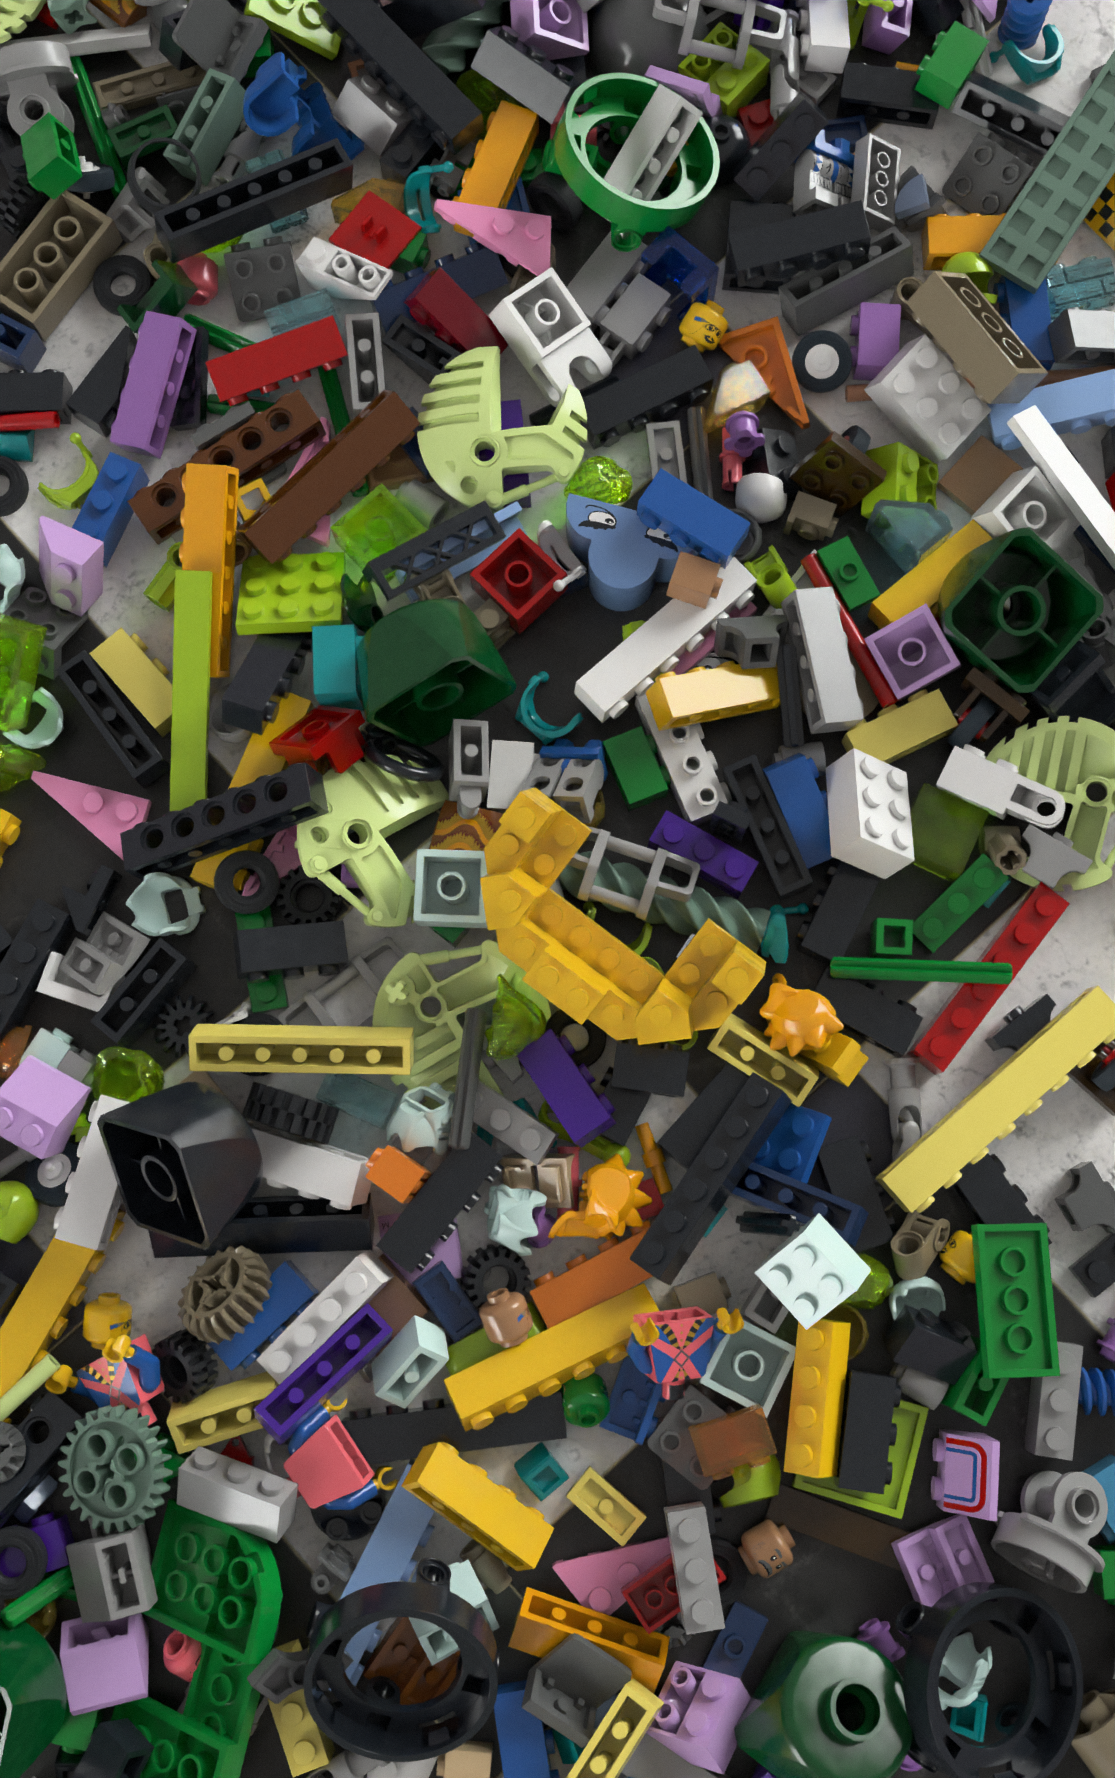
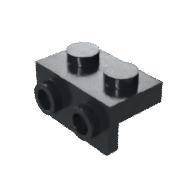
M761 428L757 433H762L765 436V443L754 449L751 456L745 458L747 475L766 473L779 478L783 482V492L787 494V500L795 501L798 491L803 492V489L789 478L792 469L799 463L794 432Z

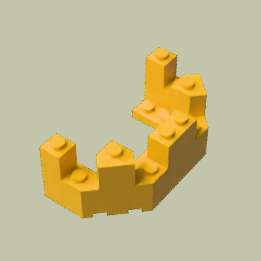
M537 788L520 791L498 822L501 823V826L484 848L487 875L480 878L488 931L496 930L499 952L527 972L522 980L582 1025L586 1019H589L616 1041L637 1038L638 1045L691 1039L694 1031L720 1028L737 1005L743 1004L765 975L766 961L709 918L667 973L663 974L551 889L552 885L593 830Z

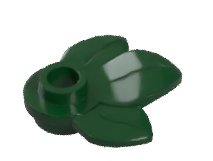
M347 573L343 574L340 586L342 595L346 600L344 606L346 613L353 624L359 630L366 633L378 620L384 617L383 612L377 604L372 584L367 582L364 575L361 577L358 585H356Z

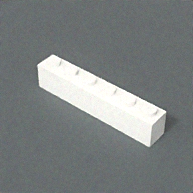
M735 557L732 558L726 569L720 567L717 577L722 578L723 582L717 599L710 597L706 609L673 598L576 681L574 694L602 723L610 716L613 719L619 717L629 706L627 701L636 694L639 697L643 696L654 684L653 679L661 672L664 674L672 671L680 661L678 657L686 650L689 653L695 651L705 640L703 636L709 630L713 629L716 631L717 619L730 618L728 614L736 607L741 610L751 602L755 596L752 592L757 579Z

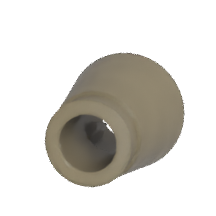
M474 1539L461 1550L459 1557L463 1562L469 1560L477 1578L489 1589H492L495 1594L501 1593L509 1586L512 1577L508 1574L501 1559Z

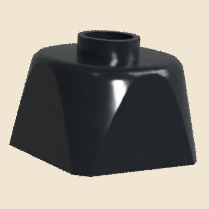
M197 1082L181 1083L100 1115L97 1121L127 1214L141 1228L207 1250L261 1185L263 1178L262 1155L251 1127L231 1101L207 1085Z

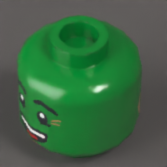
M592 1373L581 1380H576L573 1377L562 1384L560 1391L562 1393L563 1414L570 1424L577 1427L591 1428L601 1423L608 1416L610 1401L606 1382L600 1375Z

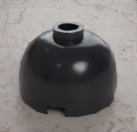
M718 114L714 117H707L704 120L715 138L719 151L720 167L716 183L724 182L723 185H729L735 182L732 175L733 168L751 148L748 132L738 120L728 115Z

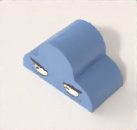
M571 493L568 495L566 502V538L568 545L580 560L588 563V581L592 596L598 603L610 610H633L648 600L653 592L655 582H670L680 551L698 557V552L688 546L682 548L671 541L669 535L659 528L653 530L640 521L639 516H637L636 510Z

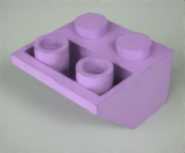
M141 1613L105 1622L82 1623L81 1617L62 1622L60 1660L65 1678L69 1708L73 1716L148 1697L149 1627Z
M675 1661L658 1696L665 1703L646 1733L690 1764L724 1775L737 1746L734 1727L751 1697L741 1680L737 1677Z

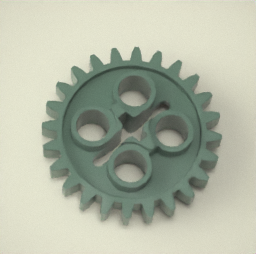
M124 1404L114 1407L107 1405L85 1413L86 1418L74 1422L76 1429L66 1433L71 1443L60 1448L63 1453L68 1455L67 1459L58 1462V1465L65 1468L67 1474L59 1478V1481L68 1482L69 1488L65 1490L63 1496L73 1495L75 1500L71 1504V1511L81 1507L83 1510L80 1520L85 1521L92 1518L93 1529L104 1526L105 1533L116 1529L120 1533L144 1524V1520L156 1515L154 1508L165 1503L159 1494L167 1492L171 1488L163 1481L164 1477L173 1474L172 1470L164 1467V1462L170 1460L172 1455L162 1454L161 1448L167 1444V1439L157 1441L155 1436L159 1432L160 1427L148 1428L150 1416L145 1415L137 1418L138 1408L126 1410Z

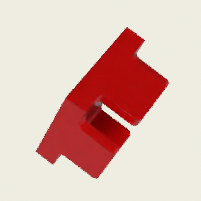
M318 705L270 741L269 745L274 755L284 756L289 765L305 762L316 771L318 770L313 761L326 754L334 772L341 774L364 756L361 747L365 744V740L358 727L364 724L365 720L360 710Z

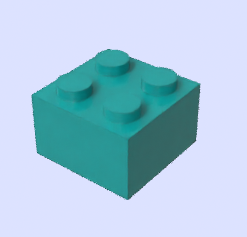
M354 624L312 626L314 696L319 705L364 711L357 665V648L363 636L358 635Z

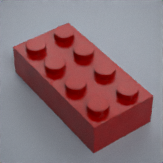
M671 1553L620 1588L621 1593L648 1634L680 1612ZM714 1559L719 1584L726 1579V1576Z

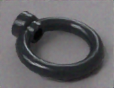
M378 726L372 728L367 734L364 746L365 755L373 764L384 771L416 782H435L444 775L443 764L429 751L415 744L396 739L394 734ZM394 752L417 760L427 768L410 766L396 761L387 755H392Z

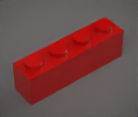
M331 315L206 361L205 364L220 402L228 401L231 407L249 400L247 393L259 389L261 395L280 389L278 382L291 378L292 382L296 383L312 377L310 370L323 366L325 372L342 366L343 362L341 359L347 357L348 354L334 316Z

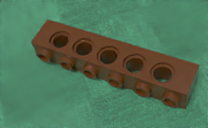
M297 389L293 393L281 396L276 401V404L264 412H257L252 415L247 423L238 429L223 434L219 441L211 447L197 451L191 457V460L186 463L222 465L225 461L231 460L232 464L230 467L239 469L238 488L275 469L325 436L326 432L318 416L300 390ZM289 424L286 430L276 431L280 425ZM261 442L257 449L248 450L251 444ZM186 463L179 468L168 470L162 479L151 486L139 489L134 497L127 501L149 535L158 545L183 528L180 516L182 509L185 507L182 477L186 472ZM175 497L172 505L163 507L166 500Z

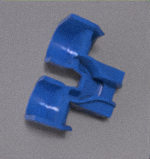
M282 52L271 56L259 67L255 80L249 85L244 94L243 114L245 122L250 129L259 135L272 137L281 135L296 123L300 129L293 137L291 146L292 156L338 138L349 159L353 160L365 149L364 142L350 129L347 131L333 118L332 109L326 99L321 83H313L303 90L300 85L307 80V70L303 66L298 67L289 58L285 61V55Z

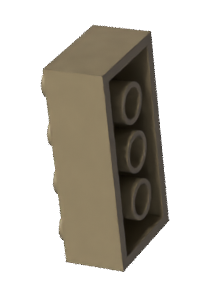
M67 190L54 200L50 198L0 262V313L35 330L40 339L45 342L92 282L98 266L110 258L122 243L123 239L114 220Z
M933 271L906 302L913 310V319L920 326L927 328L934 336L932 341L935 346L942 352L949 354L954 360L953 367L955 370L972 382L975 386L974 392L976 396L984 403H1020L1048 374L1046 369L966 273Z

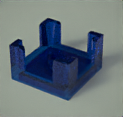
M667 226L641 253V261L644 264L648 262L652 265L643 276L660 287L669 279L687 294V299L690 302L677 315V319L682 322L693 303L700 302L706 304L708 299L714 301L719 267L670 226Z

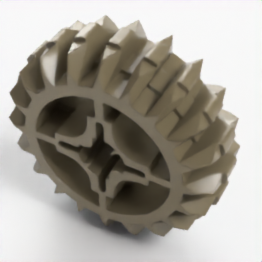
M242 1245L237 1248L229 1246L225 1252L217 1250L214 1257L207 1256L206 1262L203 1265H196L197 1271L193 1276L187 1277L189 1283L181 1289L183 1297L177 1303L181 1308L178 1316L182 1319V1324L186 1327V1330L201 1341L204 1340L207 1343L215 1342L218 1345L224 1339L231 1341L236 1332L243 1334L245 1326L249 1323H254L256 1314L264 1311L262 1308L263 1302L270 1298L267 1291L273 1285L270 1281L272 1273L268 1269L267 1264L263 1262L264 1259L256 1252L254 1253Z

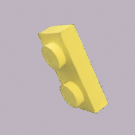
M590 1465L566 1494V1497L622 1547L647 1518L646 1514Z

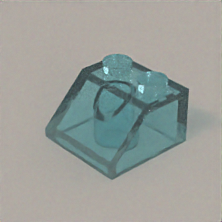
M881 499L875 504L865 530L907 574L948 540L953 527L947 515L941 510H936L930 503Z

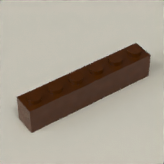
M383 390L236 530L263 560L271 564L275 561L278 563L283 561L293 551L291 546L298 539H305L316 530V522L325 514L327 516L331 515L341 506L342 501L340 499L349 491L355 492L366 482L365 476L373 468L379 469L391 458L389 453L398 444L402 446L414 437V429L420 422L395 391Z

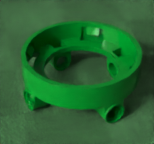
M608 73L588 79L574 91L556 127L553 138L549 139L546 143L542 158V170L562 175L573 192L588 207L611 221V244L613 248L620 252H631L639 248L646 232H662L678 228L689 222L698 213L718 178L720 167L719 151L709 126L701 116L687 139L689 145L686 146L684 144L675 159L678 169L671 180L668 197L656 201H644L627 195L610 185L594 171L588 160L585 146L587 134L597 125L609 122L611 140L617 144L624 145L661 83L635 74ZM588 102H592L595 107L590 108L580 117L574 112L578 106Z

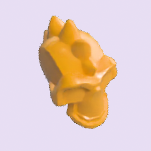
M776 973L773 975V984L769 988L768 1000L760 1008V1015L768 1023L764 1035L772 1038L770 1050H781L787 1046L789 1055L796 1056L802 1050L821 1049L829 1042L833 1034L838 1033L844 1028L843 1023L836 1016L834 1007L827 998L817 992L810 991V989L802 990L789 987L782 974Z
M618 1153L603 1164L594 1165L582 1175V1180L585 1181V1184H582L584 1192H579V1197L583 1198V1201L579 1202L578 1211L563 1213L551 1227L548 1237L552 1239L556 1236H580L594 1239L605 1237V1239L610 1240L614 1233L620 1237L623 1236L626 1226H643V1221L637 1209L652 1203L651 1197L637 1189L644 1177V1173L642 1171L626 1169Z

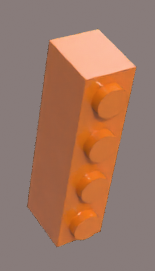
M387 1145L385 1149L378 1147L365 1164L370 1169L365 1177L402 1204L410 1203L433 1174L432 1171L402 1150Z
M648 1219L643 1221V1226L630 1228L632 1236L619 1242L615 1236L598 1245L600 1253L587 1259L585 1254H582L565 1263L567 1271L557 1276L554 1275L553 1271H550L533 1280L536 1287L529 1292L548 1329L652 1277L650 1273L629 1259L651 1226Z

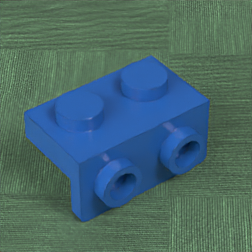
M626 1356L622 1360L609 1396V1414L599 1423V1427L632 1439L639 1445H643L645 1437L649 1438L656 1429L658 1417L653 1416L657 1403L658 1401L664 1403L666 1399L662 1397V1384L655 1383L647 1375L639 1372L630 1356Z

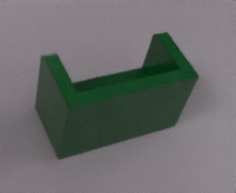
M166 104L112 128L107 133L127 174L129 160L138 147L154 138H172L178 126ZM169 143L150 144L143 148L137 159L169 145Z
M155 259L151 265L160 276L137 306L126 304L118 306L117 311L134 333L138 334L146 311L176 317L198 290L179 264Z

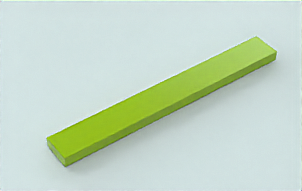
M175 570L170 811H179L194 805L198 800L207 799L213 572Z

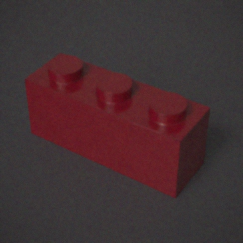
M441 267L430 271L404 301L410 308V314L415 320L423 325L426 324L435 333V337L462 354L477 347L498 346L501 355L508 347V343L492 320Z

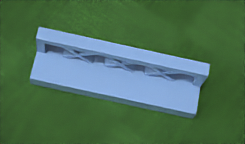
M518 501L494 513L496 520L506 535L505 539L451 567L449 571L454 580L475 569L518 528L527 535L517 518L522 511ZM485 519L473 525L471 536L486 540L493 536V533ZM467 528L461 532L466 534ZM450 537L444 540L442 551L458 555L462 552L464 541ZM469 543L468 549L476 544ZM438 544L431 548L437 549ZM422 552L415 556L413 567L426 570L433 566L435 556ZM397 569L394 574L401 585L404 582L406 572ZM413 588L405 592L411 603L420 599Z

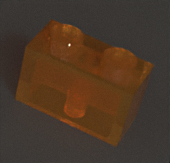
M759 1403L688 1427L704 1477L712 1475L713 1480L733 1475L735 1473L734 1467L748 1463L749 1468L764 1465L771 1461L770 1455L777 1453L763 1408Z

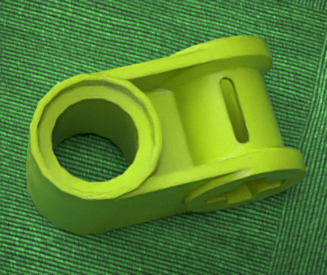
M773 545L769 546L768 552L752 562L746 561L743 563L746 569L757 579L756 585L762 590L773 608L782 609L781 602L794 590L798 589L787 572L789 570Z

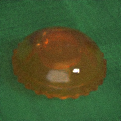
M32 1026L16 1027L10 1030L1 1040V1079L6 1081L19 1067Z

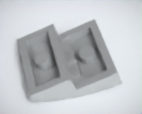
M103 911L87 941L75 937L58 968L91 992L101 995L127 973L142 954L150 939L115 916Z

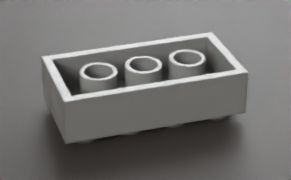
M869 133L858 140L855 145L851 202L862 200L868 226L881 233L895 225V202L898 192L901 149Z

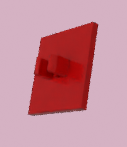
M369 190L328 240L339 248L389 269L421 231L422 226Z

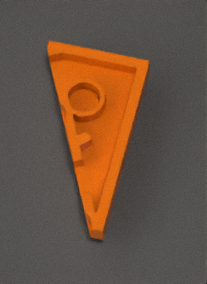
M778 316L725 333L718 346L802 430L809 428L810 422Z

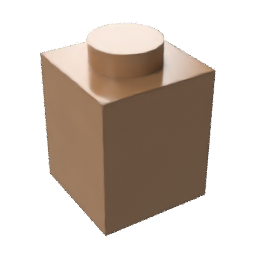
M680 551L666 596L706 609L709 598L717 599L723 579L717 577L721 564Z

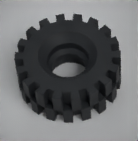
M253 1081L242 1115L245 1118L328 1144L340 1109Z

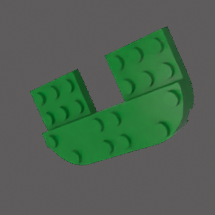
M172 1498L168 1501L151 1566L158 1601L150 1610L141 1613L201 1642V1659L193 1673L183 1714L148 1696L115 1705L111 1721L128 1718L154 1746L139 1778H239L260 1697V1692L250 1685L247 1677L272 1649L283 1599L279 1571L273 1553L264 1538L176 1504L177 1498Z

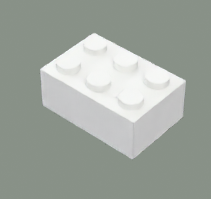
M926 334L907 342L864 389L919 453L932 462L947 459L991 411L989 406L976 396L974 389L955 370L949 360Z
M855 748L826 767L831 856L883 879L888 878L915 861L907 773Z

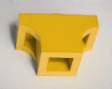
M841 1033L833 1034L829 1042L821 1049L802 1050L797 1054L819 1068L828 1078L849 1087L869 1059L860 1051L861 1046L854 1039Z

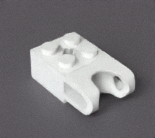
M552 267L502 299L488 315L546 399L554 407L558 406L568 384L575 387L569 373V367L577 369L591 382L603 380L611 373L612 362L590 330V321Z
M965 744L963 749L954 746L936 783L940 792L1002 820L1009 814L1038 828L1048 830L1055 828L1064 816L1065 801L1061 794L1018 774V767L1010 762L998 759L995 764L986 760L985 752L968 744ZM1043 802L1051 803L1056 811L1052 815L1042 816L1038 813L1037 807Z

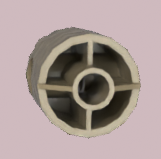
M1115 1688L1103 1692L1091 1690L1083 1694L1081 1715L1071 1743L1095 1778H1115Z

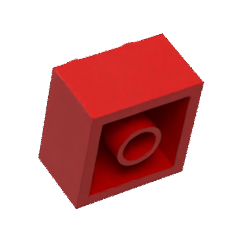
M520 528L469 574L472 589L485 601L491 598L509 616L510 626L519 634L568 589L567 584L560 592L554 590L553 583L556 580H562L567 577V573Z

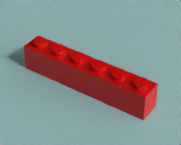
M1040 882L1030 889L976 962L1009 963L1012 965L1013 980L1070 903ZM959 983L907 1054L912 1058H918V1063L934 1075L944 1072L1009 984Z

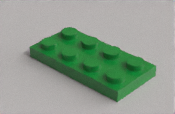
M1047 1223L971 1225L983 1378L1060 1376Z

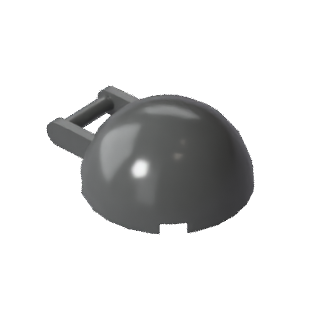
M604 0L593 8L588 21L589 52L586 54L588 64L595 76L608 73H629L645 77L644 75L650 65L680 74L678 65L687 57L677 54L683 26L655 19L652 16L655 0ZM661 0V3L664 6L686 12L688 0ZM699 4L692 39L702 41L720 21L725 25L733 21L735 13L716 9L707 15L703 6Z

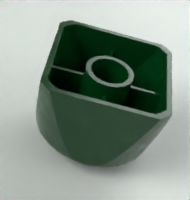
M1020 528L1009 531L980 545L959 560L948 573L941 587L938 599V620L948 643L960 656L979 670L983 668L989 670L999 679V682L1016 692L1028 693L1034 692L1103 613L1104 601L1103 596L1032 529ZM1008 597H1010V610L1007 616L1003 618V606Z
M429 599L396 609L378 620L365 633L357 648V665L366 721L419 747L434 744L450 734L453 719L472 720L512 695L517 687L515 680L476 615L465 604L454 600Z
M0 1616V1778H19L61 1729L67 1707V1691L60 1662L47 1640L35 1628L24 1621L13 1629L7 1628Z
M814 1631L789 1632L734 1727L737 1745L777 1778H892L901 1767L913 1739L905 1710L904 1680L894 1664L866 1642L851 1637Z

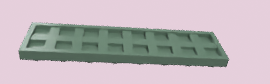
M1115 50L979 255L987 261L994 271L1034 295L1115 173Z

